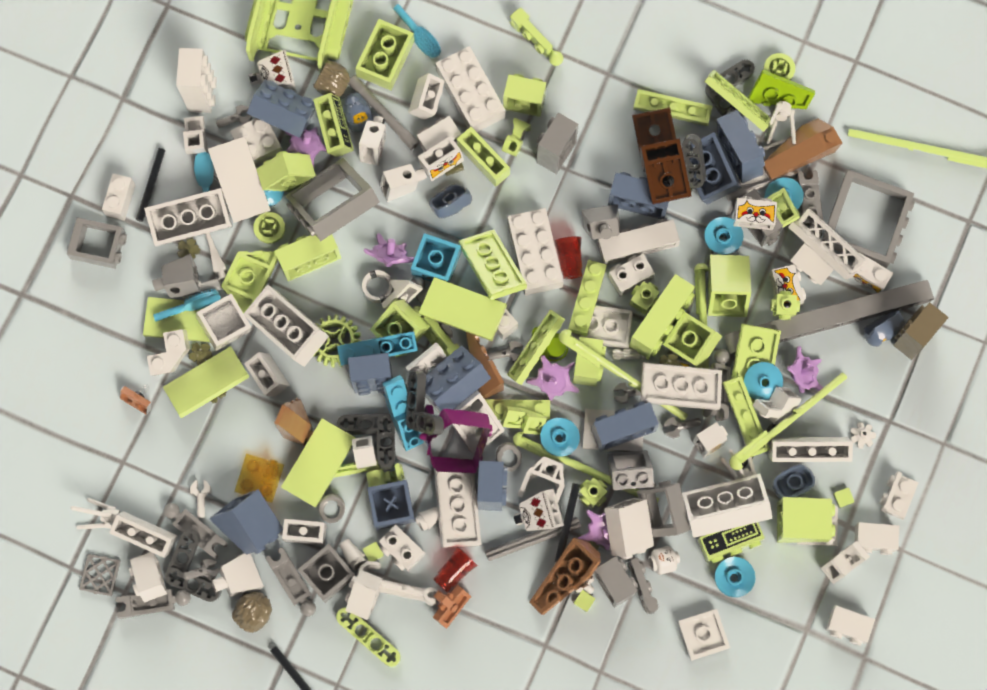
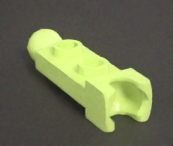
M522 8L517 9L510 16L512 21L509 23L518 33L522 31L523 37L534 44V48L539 54L543 53L546 57L549 56L550 64L553 66L561 65L564 59L562 53L553 50L552 44L529 21V15Z
M421 306L413 307L415 312L430 326L424 335L432 345L437 343L447 357L460 347L457 343L453 344L451 338L445 334L436 320L419 314Z

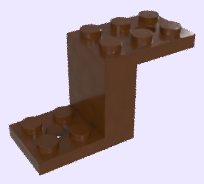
M670 107L632 115L643 173L646 172L652 205L692 197L680 138L676 139ZM656 125L660 128V133L657 136L650 134L649 129L651 126ZM665 176H670L673 178L674 184L666 187L663 185L662 179Z

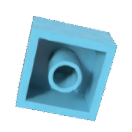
M424 233L411 266V274L431 282L435 277L450 283L461 255V245Z

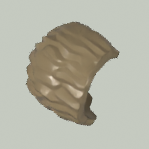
M327 60L313 87L320 94L332 93L339 97L349 85V73L339 63Z
M261 592L243 594L235 605L232 619L244 631L249 633L257 632L264 627L270 618L272 611L270 599Z

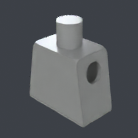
M618 204L581 210L583 228L591 239H609L620 234Z
M191 254L161 267L162 277L152 280L155 291L165 289L171 298L200 293L197 266Z

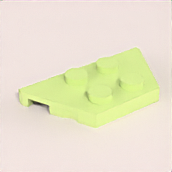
M263 250L237 252L221 287L227 295H233L243 314L265 288L278 261L275 250L263 252Z

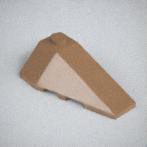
M819 118L802 125L795 131L796 144H792L790 136L764 161L765 166L763 168L769 179H776L835 153L843 143L834 127Z
M466 332L469 352L481 362L491 377L488 382L478 389L483 398L488 399L504 391V381L493 361L488 360L487 350L483 345H480L479 337Z
M296 398L295 401L291 400L290 403L282 404L274 424L283 438L305 446L313 434V427L301 399Z
M574 537L529 603L541 615L547 613L591 577L601 562L600 553L588 541Z

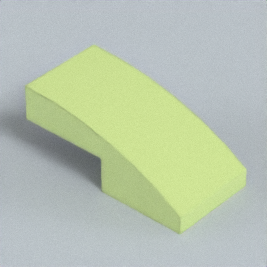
M506 406L500 423L502 427L521 429L525 434L540 435L547 418L529 410Z

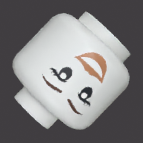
M670 546L654 549L648 557L651 570L659 575L674 572L677 569V563H680L678 552H674Z

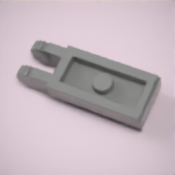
M638 557L631 559L627 564L631 576L638 584V596L645 612L653 614L658 610V602L656 598L651 596L652 587L650 582L645 579L644 564L642 561L639 562Z

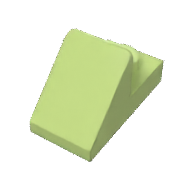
M785 188L767 197L772 202H777L776 216L783 227L800 218V213L794 206Z

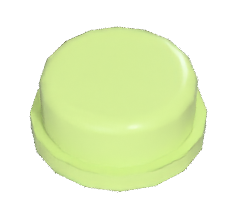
M776 53L767 58L764 70L791 80L795 73V64L788 55Z
M265 212L256 218L253 230L261 242L273 244L283 237L285 223L279 214Z

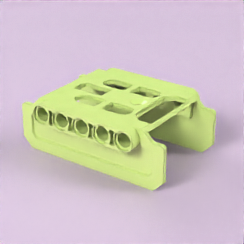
M254 0L245 33V42H247L246 52L249 61H254L257 50L273 53L280 52L268 49L267 47L271 38L281 35L314 42L319 49L317 58L286 52L288 56L318 61L317 65L320 73L327 60H339L353 0H331L328 11L316 9L318 0H292L291 4L279 2V0ZM277 9L289 12L286 26L283 29H276L274 27ZM314 17L326 19L323 33L318 37H314L310 33ZM297 24L301 25L300 30L295 29Z

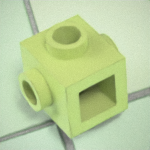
M643 281L640 286L637 284L631 293L633 297L629 305L646 315L658 300L660 291H658L657 286L653 283L648 282L647 284Z
M780 291V294L775 295L771 299L770 310L773 311V316L779 317V320H791V317H794L800 310V300H797V295H792L791 291ZM784 301L789 302V308L784 307Z
M592 478L590 481L586 479L580 485L579 500L586 507L590 506L592 509L596 505L600 507L607 500L605 497L608 493L606 490L607 486L600 479ZM594 488L597 494L592 495L590 489Z

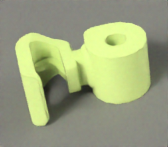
M514 118L512 135H507L502 151L516 157L523 144L521 140L523 131H530L531 124Z
M399 463L395 464V470L392 472H384L382 469L366 473L368 486L373 487L387 484V482L405 480L402 465Z

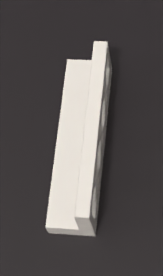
M807 209L798 221L792 222L788 227L844 279L852 278L866 262L862 255L811 209ZM808 216L814 219L815 228H808L803 223ZM825 229L828 232L829 241H822L820 239L819 230ZM839 242L843 246V254L834 252L833 243ZM853 255L859 260L854 268L848 264L847 256Z

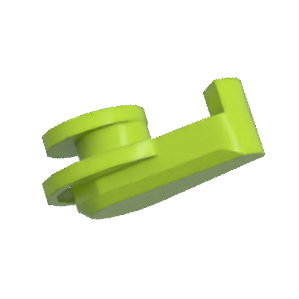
M535 327V328L532 330V336H533V334L535 333V331L537 330L538 327ZM559 333L554 335L549 346L542 353L548 361H561L568 353L569 347L566 349V345L560 342ZM562 356V357L559 358V359H550V358H549V357L556 358V357Z

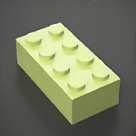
M675 274L633 334L629 348L636 350L639 354L645 356L647 360L651 356L655 357L661 349L662 340L665 341L674 327L673 324L676 325L684 313V309L688 310L695 297L693 293L695 286Z

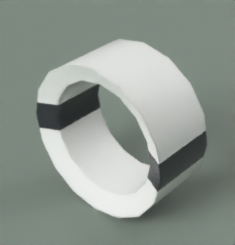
M374 270L366 274L362 282V289L369 301L382 303L393 292L394 289L390 283V280H392L390 275L381 270ZM377 277L384 278L389 283L387 293L379 297L372 296L367 291L369 281Z

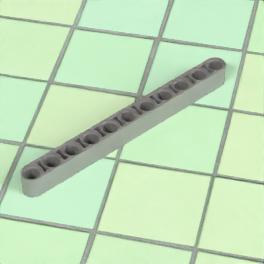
M928 280L798 314L791 317V320H776L757 326L781 330L779 343L881 316L892 311L925 304L934 300V296ZM740 330L724 336L730 355H736Z

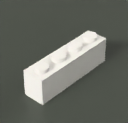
M661 219L657 221V224H642L638 226V229H623L618 236H613L609 239H598V248L603 264L609 265L628 260L636 254L638 256L642 254L647 255L679 246L680 239L674 219Z
M774 437L768 442L770 448L768 458L772 462H852L853 441L848 437Z

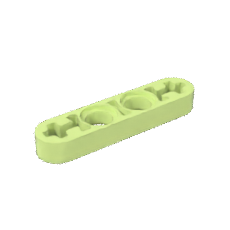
M346 608L338 611L336 616L338 623L385 665L394 667L399 664L401 656L398 650L363 619L351 613L349 615L350 619L355 621L357 618L359 621L350 630L348 627L351 624L346 620L344 622L341 621V614L348 613L345 611ZM358 625L366 627L367 632L364 636L356 635L355 629ZM374 638H379L382 641V646L378 650L371 648L370 643ZM386 645L389 646L386 650L390 654L396 653L395 658L397 660L395 662L390 661L388 663V657L384 653L382 656L378 655L384 650Z

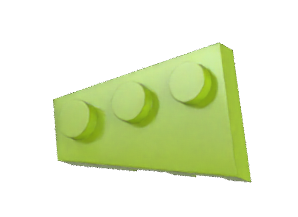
M762 70L748 99L755 104H763V106L776 105L780 101L790 103L792 108L807 109L815 95V90Z

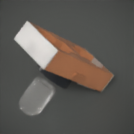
M144 384L139 391L135 392L126 386L120 390L121 400L146 415L151 411V402L144 397L150 390L148 384Z

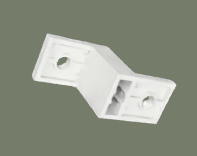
M435 343L405 368L409 374L411 371H424L426 375L430 367H436L447 356L442 348ZM478 390L454 409L488 414L493 431L491 437H488L485 447L505 431ZM451 424L474 455L482 430L476 432L479 427Z

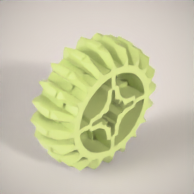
M328 315V321L324 322V319L321 318V325L319 326L329 335L327 343L324 345L323 351L319 348L313 357L318 356L316 359L318 362L324 359V366H327L330 361L332 368L335 367V362H338L339 366L342 367L339 354L329 355L328 353L331 354L334 350H338L337 346L339 344L344 345L342 341L346 332L351 336L350 343L361 341L357 339L361 337V334L356 332L358 330L357 325L352 326V320L346 322L345 316L339 320L338 315H335L334 320H331L330 315ZM332 327L341 328L338 329L336 332H330L327 330ZM337 338L339 344H332L331 339Z

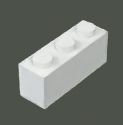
M124 511L116 515L109 532L164 558L171 553L178 537L176 534Z

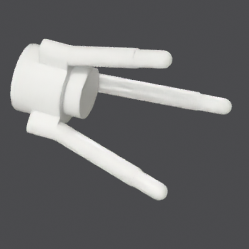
M780 101L776 104V108L769 121L772 127L768 135L767 144L771 142L778 121H786L789 117L792 144H796L795 110H791L792 106L790 103Z
M729 450L731 457L734 456L733 450ZM752 457L748 458L750 471L748 468L738 470L737 474L726 460L721 458V462L735 480L757 474Z
M88 498L87 501L104 508L102 512L71 506V510L101 516V521L104 522L100 524L76 526L77 529H111L116 515L120 513V510H116V507L106 505L91 498Z

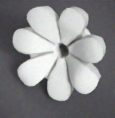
M859 422L857 428L850 429V433L854 435L850 440L853 443L858 442L857 447L860 449L864 447V444L870 447L873 445L871 439L876 438V433L871 432L873 427L870 424L864 427V424Z
M594 574L574 591L579 593L582 590H586L588 594L592 593L594 587L591 583L594 581Z

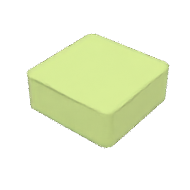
M849 488L833 494L839 508L854 503Z
M377 542L363 548L368 561H376L384 556Z
M582 590L576 598L574 605L588 612L595 598Z

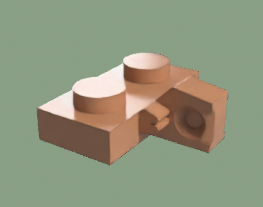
M458 585L454 590L448 592L447 595L438 590L433 597L440 604L433 618L447 629L471 596Z

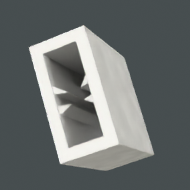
M631 498L604 508L612 556L630 559L633 557V554L647 552L646 549L654 546L647 499Z

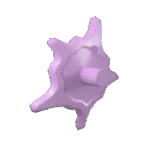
M317 127L312 130L305 129L300 138L285 131L291 137L289 140L290 146L286 149L287 153L300 152L301 154L310 155L312 165L314 166L315 156L320 151L327 152L321 137L318 136Z
M379 233L376 235L378 245H375L373 250L364 249L366 254L383 262L386 267H391L392 264L412 263L414 261V257L406 256V243L396 245L394 239H388V242H386Z
M798 346L796 360L787 367V370L791 372V377L798 385L799 392L804 393L805 389L810 390V388L820 391L823 386L817 381L819 372L817 365L822 359L810 360L809 357H804L801 353V346Z
M541 355L542 368L538 369L537 377L526 379L528 384L538 386L542 392H545L550 401L555 396H562L566 391L575 393L580 391L571 383L569 371L574 367L575 363L572 362L565 367H561L557 363H550L544 355Z
M586 510L591 520L588 524L589 531L578 539L593 541L596 545L601 544L605 550H609L610 541L605 513L597 515L590 510Z

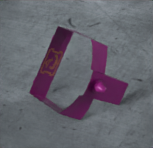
M425 405L424 412L434 415L433 405ZM443 409L438 416L443 419L444 429L451 424L481 427L483 430L473 460L433 456L431 441L438 435L421 433L419 438L427 443V455H430L434 469L437 472L476 473L479 461L483 460L482 454L487 439L491 437L493 431L488 414Z

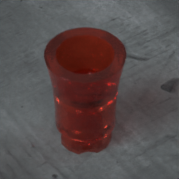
M572 236L555 240L563 279L582 277V237Z
M456 547L451 557L437 572L438 574L433 580L443 590L448 592L478 565L459 547Z

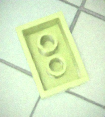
M378 19L355 67L356 76L392 91L415 42L414 33Z
M332 234L322 241L315 235L313 237L311 235H304L297 238L296 242L282 244L275 250V254L288 282L341 259L338 246Z

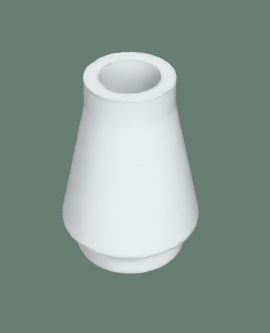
M437 506L420 512L415 517V521L422 531L429 530L439 521Z
M350 539L340 544L348 567L357 570L366 562L365 555Z

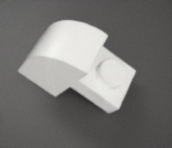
M204 117L184 118L185 132H183L185 152L187 154L207 152Z
M776 387L769 400L756 399L753 406L759 411V415L768 418L773 424H779L793 414L792 411L797 408L801 398L790 388Z
M372 436L352 439L357 469L376 466L377 460Z
M855 541L822 566L821 569L834 584L870 556L859 542Z

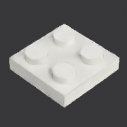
M717 609L678 621L691 661L730 648Z

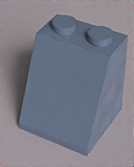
M259 489L234 498L210 517L211 522L246 555L253 552L255 554L262 552L266 549L265 545L279 538L278 534L283 531V527Z

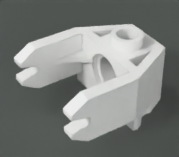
M543 456L527 471L517 496L523 498L530 480L540 476L555 483L556 499L559 502L565 488L563 464ZM548 466L553 467L554 470L552 473L547 472L546 469Z

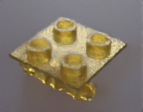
M246 454L234 492L244 495L259 489L264 499L273 503L284 464L277 463L278 461L272 459L267 460Z

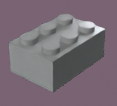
M559 112L555 118L551 117L547 124V131L545 134L541 133L536 142L538 143L536 147L538 150L536 153L537 163L557 174L577 142L579 124Z

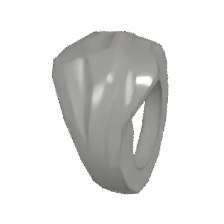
M505 442L497 448L496 461L502 462L504 451L512 450L517 457L516 464L507 468V471L512 472L520 466L522 454L515 444Z
M335 493L326 495L319 504L320 517L328 523H335L342 519L345 512L343 499ZM331 500L336 501L340 508L339 515L332 519L324 514L325 505Z

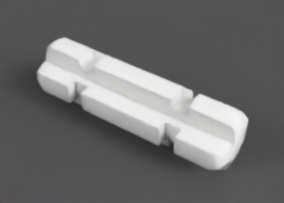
M634 349L612 350L613 360H621V358L623 360L646 359L645 356H642Z

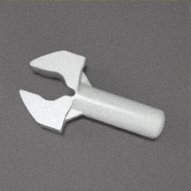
M195 480L190 487V493L195 494L197 497V517L204 518L205 497L207 494H211V486L204 480V489L200 493L198 491V481Z

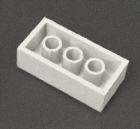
M470 46L436 62V71L440 79L445 81L444 86L468 129L472 127L478 132L505 118V109Z
M179 48L176 86L188 111L212 113V106H215L216 102L213 88L217 86V78L214 77V70H211V63H208V56H205L203 49Z
M221 188L144 208L154 246H161L233 227Z
M546 208L508 216L507 223L518 269L527 284V289H524L525 296L563 288L564 281Z
M269 285L263 289L244 313V316L302 366L309 362L329 337L319 326Z
M761 474L682 493L693 538L772 519L770 502Z

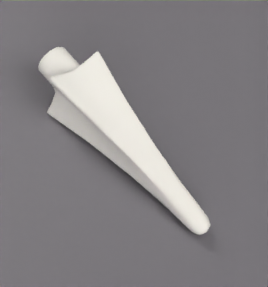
M206 233L215 277L218 276L219 280L223 281L228 270L214 245L210 233Z

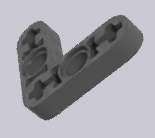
M742 60L720 75L723 78L727 75L734 76L735 82L731 84L736 87L753 75L755 66L750 60ZM743 66L745 68L749 67L748 73L747 71H743L742 73H740V76L738 75V73L742 71ZM708 84L706 85L705 93L721 116L726 115L732 109H734L733 111L737 110L731 104L729 108H722L720 101L725 99L714 90L710 91L711 87Z
M688 134L682 142V151L690 188H700L706 180L702 141L696 134ZM689 158H696L699 164H692ZM665 176L662 179V182L669 184V186L674 184V180L670 176Z
M411 371L408 378L407 427L429 435H439L444 430L442 417L424 412L426 375L424 371Z
M356 414L339 417L337 427L350 435L377 434L378 466L382 470H390L394 467L396 462L395 426L390 414ZM369 420L371 426L366 429L360 426L361 422ZM384 420H388V432H384ZM354 421H357V428H356V429H355V426H354V425H355ZM344 422H348L349 424L348 428L346 429L343 427ZM386 437L392 440L388 446H383L380 443ZM384 452H388V464H384Z
M187 530L180 536L165 573V580L168 584L178 589L186 590L196 597L213 602L221 596L222 590L215 592L216 595L211 597L209 596L210 593L206 590H203L201 593L199 592L202 587L205 589L213 587L212 582L208 581V579L201 576L193 578L198 581V588L194 590L189 587V580H184L183 582L181 579H176L174 581L171 573L177 571V576L183 578V573L188 572L200 543L199 533L196 530ZM192 534V539L195 541L189 544L188 549L182 548L181 546L184 547L188 543L186 536ZM180 552L187 554L188 559L186 563H181L178 560Z

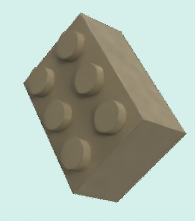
M930 302L926 307L921 305L894 337L897 341L893 346L912 360L949 317Z

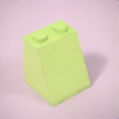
M710 255L708 264V316L747 317L751 297L749 256Z
M782 497L777 502V543L829 542L832 540V537H835V524H832V516H835V504H832V499Z

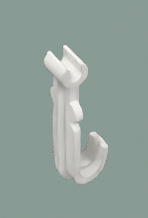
M374 561L365 562L360 566L357 576L360 570L380 569L381 564ZM387 580L382 582L379 591L381 593L423 601L429 606L436 605L435 599L429 598V596L436 594L437 590L435 588L424 589Z

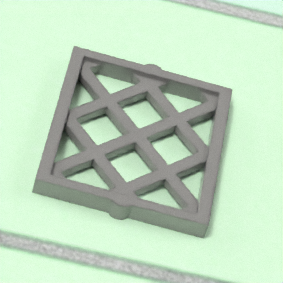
M88 554L79 590L112 597L121 561L106 558L105 556ZM92 558H99L101 561L95 565ZM89 561L93 566L90 569H88ZM106 561H113L115 564L108 567ZM104 564L106 570L100 573L97 567ZM116 567L115 573L113 575L111 569ZM95 569L98 575L91 578L89 572ZM109 572L112 578L105 581L102 575ZM86 575H87L89 581H87L86 583H84L85 577H86ZM100 577L103 583L97 587L94 580ZM112 581L110 589L107 584ZM91 583L94 589L89 590L85 586ZM105 586L108 592H100L98 589Z

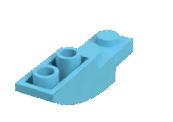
M414 331L337 346L341 366L347 365L348 358L382 353H388L390 357L418 351Z
M398 375L383 382L382 385L385 392L383 395L404 449L408 451L423 444V440L419 438L421 432L409 429L406 424L407 390L401 375Z

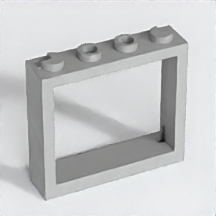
M344 158L285 195L289 202L286 205L291 213L295 215L312 237L315 235L320 241L380 203L372 187ZM347 178L359 192L314 221L303 206Z
M847 170L827 223L834 231L852 182L904 200L886 255L848 243L858 253L887 268L890 263H894L897 253L894 251L896 246L901 244L903 235H900L902 228L905 229L908 224L909 218L906 217L907 213L912 211L915 200H912L914 193ZM826 230L823 234L822 241H829L828 232ZM839 242L833 243L834 250L843 253V246Z

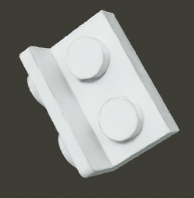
M899 471L891 475L887 482V486H889L887 494L884 493L880 500L882 505L880 511L903 520L919 482L902 476V473Z

